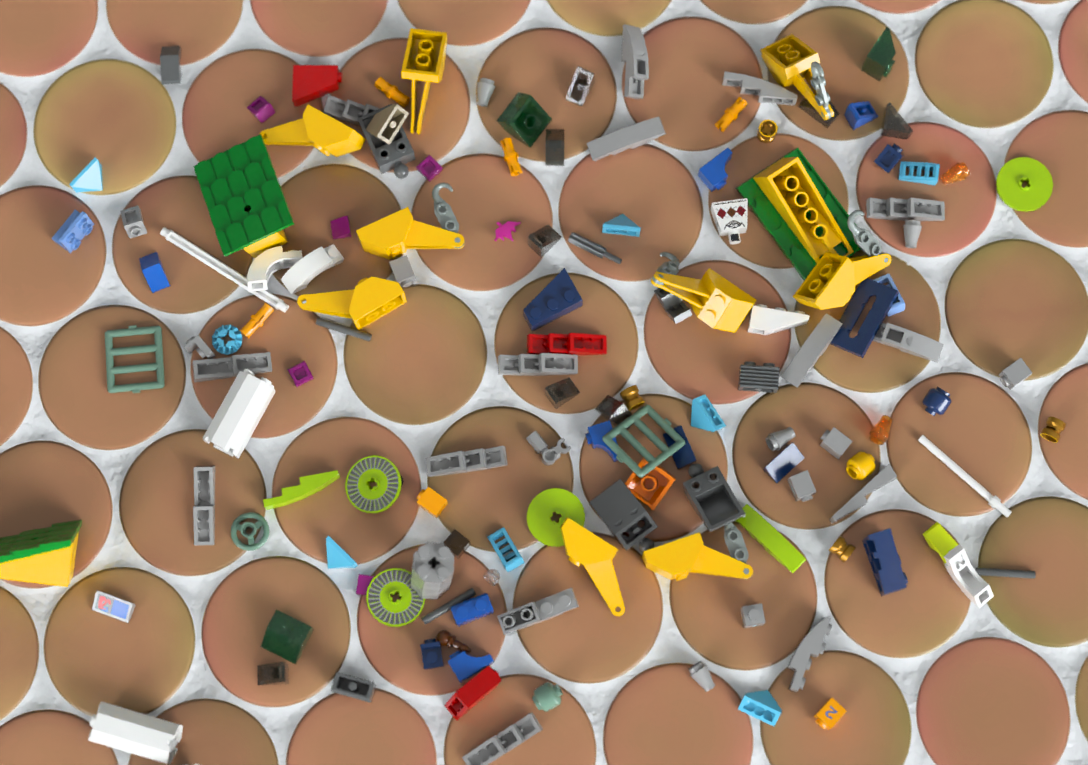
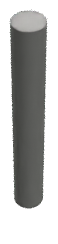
M319 317L316 320V325L369 342L371 341L372 334Z
M975 568V571L981 576L1035 579L1036 576L1035 571Z
M471 588L422 617L425 625L451 610V606L462 603L476 595L475 591Z

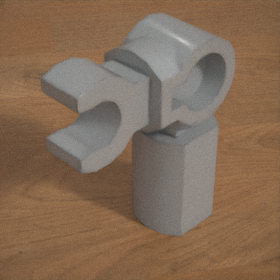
M534 431L526 438L534 450L542 455L541 460L547 466L554 464L561 457L560 454H566L571 449L570 446L566 449L561 447V444L565 441L564 438L557 442L556 447L552 446L548 449V445L537 431Z

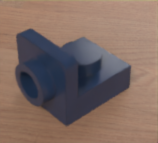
M895 143L893 146L888 144L874 162L887 173H890L899 160L904 157V154L901 153L903 149Z
M436 639L424 640V644H420L424 670L444 667L440 642H436Z

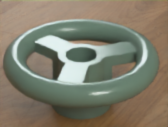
M247 512L241 514L234 520L231 526V538L234 544L242 550L253 551L259 549L266 543L269 537V525L266 519L258 513ZM247 518H254L258 520L255 524H253L252 522H245L242 525L239 524L241 521ZM263 526V536L255 544L254 536L257 530ZM248 528L253 529L251 534L246 533ZM236 530L248 538L249 545L243 544L238 539Z

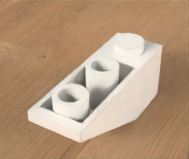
M757 304L751 309L748 332L761 335L773 334L807 324L810 315H805V312L794 311L793 313L786 311L784 308L770 309L766 305Z

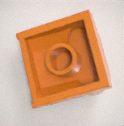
M642 458L638 466L642 468L648 462ZM658 465L642 478L633 472L625 485L636 498L654 511L676 478Z

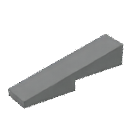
M266 352L232 355L229 358L193 360L194 383L237 377L239 371L243 372L244 369H248L255 374L272 372L271 354Z
M888 464L829 519L831 524L865 506L868 503L865 498L866 495L895 480L897 475L891 465Z
M215 466L193 467L194 546L215 545Z

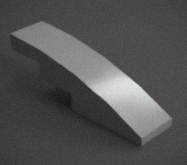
M724 72L723 86L741 87L740 94L758 95L759 103L793 106L796 104L797 95L781 86L744 74Z
M328 95L323 113L360 126L357 118L380 108L369 104L362 105L351 100L344 101Z
M655 117L588 142L587 146L592 160L597 161L610 154L616 155L629 148L635 149L665 135L666 132L660 117Z
M868 198L866 200V217L901 221L945 220V205L942 201L909 198L907 200L889 198L887 200Z
M826 313L781 377L798 388L819 357L823 355L843 323Z
M540 353L539 355L498 356V375L544 376L578 374V355Z
M505 446L488 449L480 448L465 452L457 451L425 458L428 477L508 466Z
M531 712L462 758L466 765H489L543 730L533 712Z

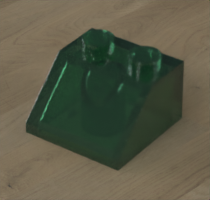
M885 28L867 55L861 71L879 82L883 76L887 78L896 62L893 60L896 52L889 28Z
M518 92L496 121L507 133L531 148L552 118L531 95Z
M276 609L267 626L261 647L296 665L314 629Z

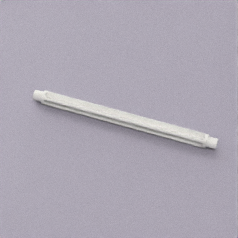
M165 227L161 230L160 234L166 237V240H169L248 290L247 278L178 235L173 230ZM267 290L251 291L252 294L277 310L285 313L289 308V305L284 303L282 299Z

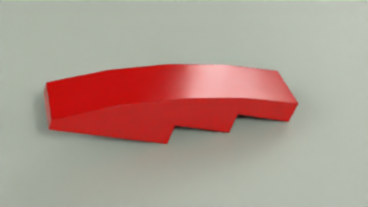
M583 333L528 334L527 354L606 355V335Z

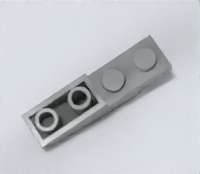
M625 24L623 25L621 61L626 62L624 97L640 100L644 96V80L649 79L647 48L641 29Z
M882 323L873 339L875 342L934 362H938L944 345L929 337L890 323Z
M569 588L497 617L505 635L559 616L564 612L579 607L573 588Z
M826 617L819 622L797 646L787 667L794 671L788 690L797 692L799 688L803 689L806 678L803 677L805 669L809 670L812 659L809 657L813 656L816 658L819 654H823L826 643L823 642L824 637L829 635L832 624H829L831 618Z

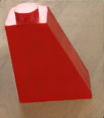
M293 65L292 101L294 107H299L339 90V83L343 82V73L339 72L338 65Z
M488 666L453 694L444 706L456 721L499 685L502 680L498 672Z

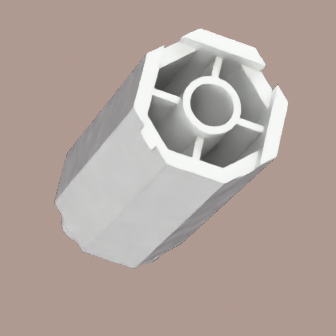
M244 369L243 372L239 371L202 438L208 444L210 442L214 443V448L238 459L276 392L271 381L264 377L258 379L254 376L255 373L248 369Z
M101 701L97 715L94 714L91 718L90 726L93 728L88 740L171 764L178 750L176 746L177 742L180 743L183 726Z

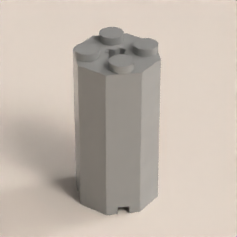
M426 542L414 553L411 570V588L418 593L421 599H438L444 592L450 589L454 572V555L443 543Z

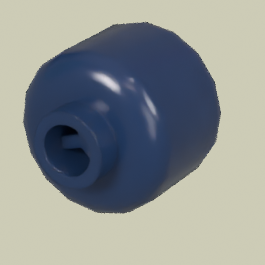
M938 386L936 389L931 388L922 401L923 405L926 406L925 411L933 416L936 413L943 415L952 402L951 394Z

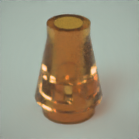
M958 162L947 172L940 175L944 185L967 179L970 172L964 162Z
M883 415L870 431L869 439L878 445H883L884 442H887L893 420L889 416Z

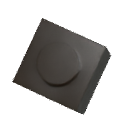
M455 529L443 543L457 559L471 545L470 541Z

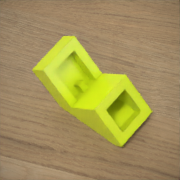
M938 522L923 533L929 547L939 553L945 564L944 556L958 545L956 541Z

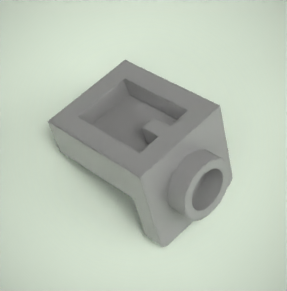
M139 205L121 211L123 226L129 238L147 233Z
M199 335L188 339L184 346L188 354L196 349L202 358L213 359L215 357L213 351Z

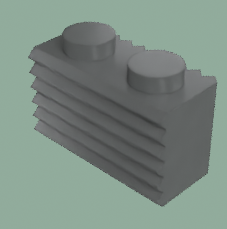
M744 362V364L740 365L739 391L777 393L779 367H775L773 363H764L763 366H758L755 362Z
M337 672L331 691L371 703L376 684L366 679L363 680L362 678L359 679L358 677Z

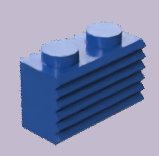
M487 593L450 607L456 624L459 627L461 625L464 626V623L468 624V622L471 623L472 620L475 621L479 617H486V615L494 613Z

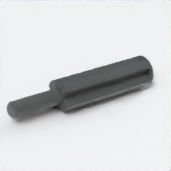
M574 232L569 236L568 242L600 258L604 256L621 264L622 259L606 252V248Z

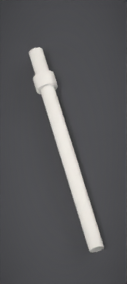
M924 435L918 439L922 445L985 498L993 509L996 508L1006 518L1012 513L1000 502L1001 499L988 492Z

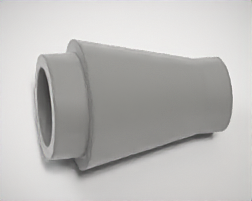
M480 78V82H477V105L488 106V102L495 89L493 80Z
M905 221L903 229L906 248H916L922 229L920 221Z
M791 427L770 433L765 439L767 446L772 451H779L795 437V432Z
M702 661L697 662L688 669L691 673L690 676L706 692L715 686L706 664H703Z

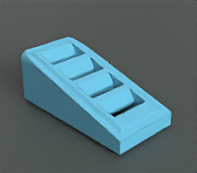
M901 161L898 180L935 186L938 182L940 164ZM906 167L909 168V176L905 175ZM914 169H917L916 176H913ZM921 170H925L924 176H921ZM929 171H933L932 177H929Z
M504 527L487 536L507 572L524 564L523 558ZM502 536H505V539L501 540L500 542H494ZM506 543H509V545H507L506 547L502 548L501 550L498 549V548H500L501 546L505 545ZM513 549V552L503 557L505 553Z

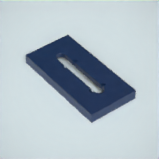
M869 278L863 280L839 320L843 324L830 344L863 358L898 296V290ZM875 296L876 300L872 309H870L857 336L850 338L849 335L870 297Z

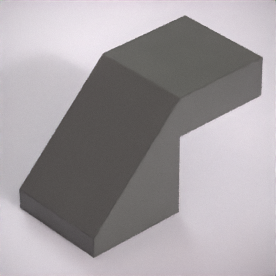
M180 46L161 48L162 85L181 83Z
M661 288L654 290L667 315L676 324L692 315L690 308L680 297Z

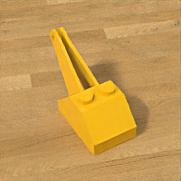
M410 28L401 75L403 79L412 80L411 134H414L418 80L426 81L417 123V134L419 135L421 133L422 119L431 82L439 83L442 80L447 46L446 32Z
M307 105L302 119L260 132L265 145L313 146L328 157L330 154L338 157L360 150L366 141L354 129L310 105Z
M373 276L361 279L358 285L355 286V289L303 294L297 299L301 309L349 318L357 330L364 328L407 302L405 293L398 282Z
M566 517L560 529L566 555L570 556L568 560L578 567L582 564L612 614L615 616L623 615L625 606L612 563V559L618 549ZM617 606L620 607V611H619V612H616V611H615V608H616Z

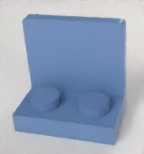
M74 210L51 239L71 253L80 246L84 236L90 234L94 223L84 211L79 213L77 210Z

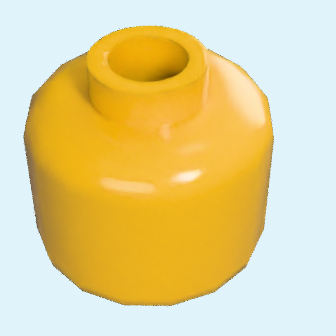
M860 451L847 461L846 471L851 478L864 480L874 472L875 459L871 454Z

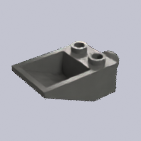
M390 105L357 118L381 174L394 169V174L397 178L403 179L407 177L409 169L405 164L415 160V154L403 127L401 126L390 145L366 131L374 115Z
M698 463L692 464L689 467V475L692 479L683 482L684 493L709 532L745 516L742 507L718 466L704 472L703 466Z
M621 479L589 502L623 549L628 550L637 542H639L641 552L654 548V542L650 538H645V536L658 526ZM643 520L644 526L639 527L638 521ZM624 532L629 533V537L627 539H624L622 537V534Z

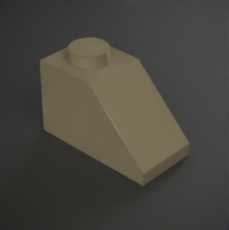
M394 103L376 113L367 126L366 131L390 145L409 112Z

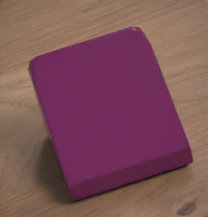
M262 96L258 97L247 107L261 123H264L275 113L271 104Z
M348 216L330 221L333 240L352 237Z

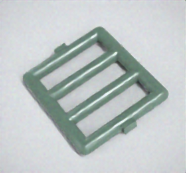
M132 325L127 329L107 330L105 332L107 390L109 393L132 391L134 394L141 393V390L160 389L165 386L162 328L160 326L137 327ZM154 334L155 344L113 348V337ZM155 352L156 363L114 367V356ZM156 370L157 381L115 385L114 374Z
M648 404L644 405L602 437L604 443L617 455L616 458L621 463L624 462L640 478L648 474L686 443L671 427L672 423L667 418L664 420ZM646 413L675 441L669 448L640 420ZM634 424L662 453L654 458L626 428ZM621 434L648 464L640 468L613 441V438Z

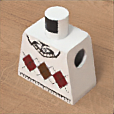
M747 198L712 203L710 210L719 236L728 235L730 244L740 243V234L746 233Z

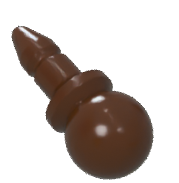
M446 630L440 631L436 636V641L440 642L441 646H447L449 649L453 646L462 652H471V649L466 644L456 640V636H451Z

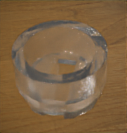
M490 569L483 577L490 585L495 586L500 580V573L495 569Z

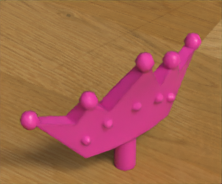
M498 221L496 224L499 228L495 230L496 238L494 240L497 241L498 238L504 240V236L513 241L511 231L516 232L515 226L520 225L521 222L507 221L502 225Z

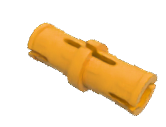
M382 77L376 80L374 87L386 94L388 99L396 101L403 108L407 106L410 97L398 90L396 85H391Z
M738 97L730 108H726L724 115L715 123L716 128L724 132L730 123L738 118V114L747 106V102Z
M504 138L500 141L504 151V160L508 164L511 176H517L522 173L518 161L519 155L515 152L512 139Z
M264 303L255 315L252 314L250 316L251 319L239 331L249 339L259 326L262 327L264 325L263 322L274 310L267 303Z

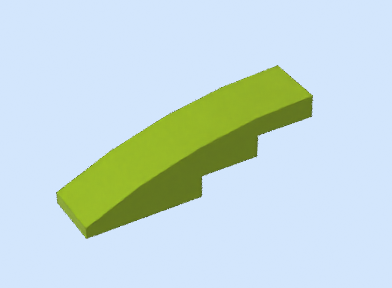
M336 470L299 477L300 485L281 488L282 496L263 499L264 507L266 510H270L305 499L339 479L340 473Z
M746 504L742 508L746 516L735 521L746 529L750 536L759 542L771 556L793 574L806 561V558L770 523Z

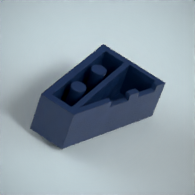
M565 268L523 309V316L532 332L582 307L583 300Z
M891 528L866 536L862 542L881 596L905 589L908 580L906 574L902 571L901 559L897 553Z

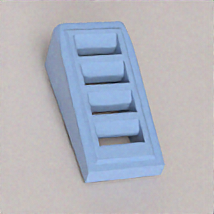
M889 273L873 279V281L881 284L888 282L889 284L886 286L898 290ZM900 293L887 314L888 317L905 310V302Z

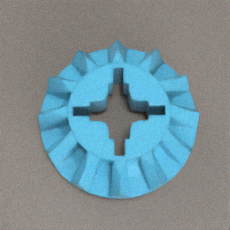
M222 325L215 329L212 335V345L221 354H233L242 345V334L238 328L232 325ZM229 332V337L233 340L228 341L225 346V342L221 338L226 337Z

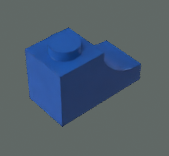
M726 148L699 169L698 177L711 192L715 189L720 190L726 185L728 175L725 172V166L731 160L733 154L729 148Z
M610 420L588 427V433L585 434L588 445L592 444L593 449L600 448L606 451L613 459V462L619 461L616 458L617 455L602 440V437L613 429ZM614 437L613 441L618 445L616 437Z
M460 650L450 655V660L448 661L460 683L494 663L490 654L483 657H472L467 655L465 651L461 653Z

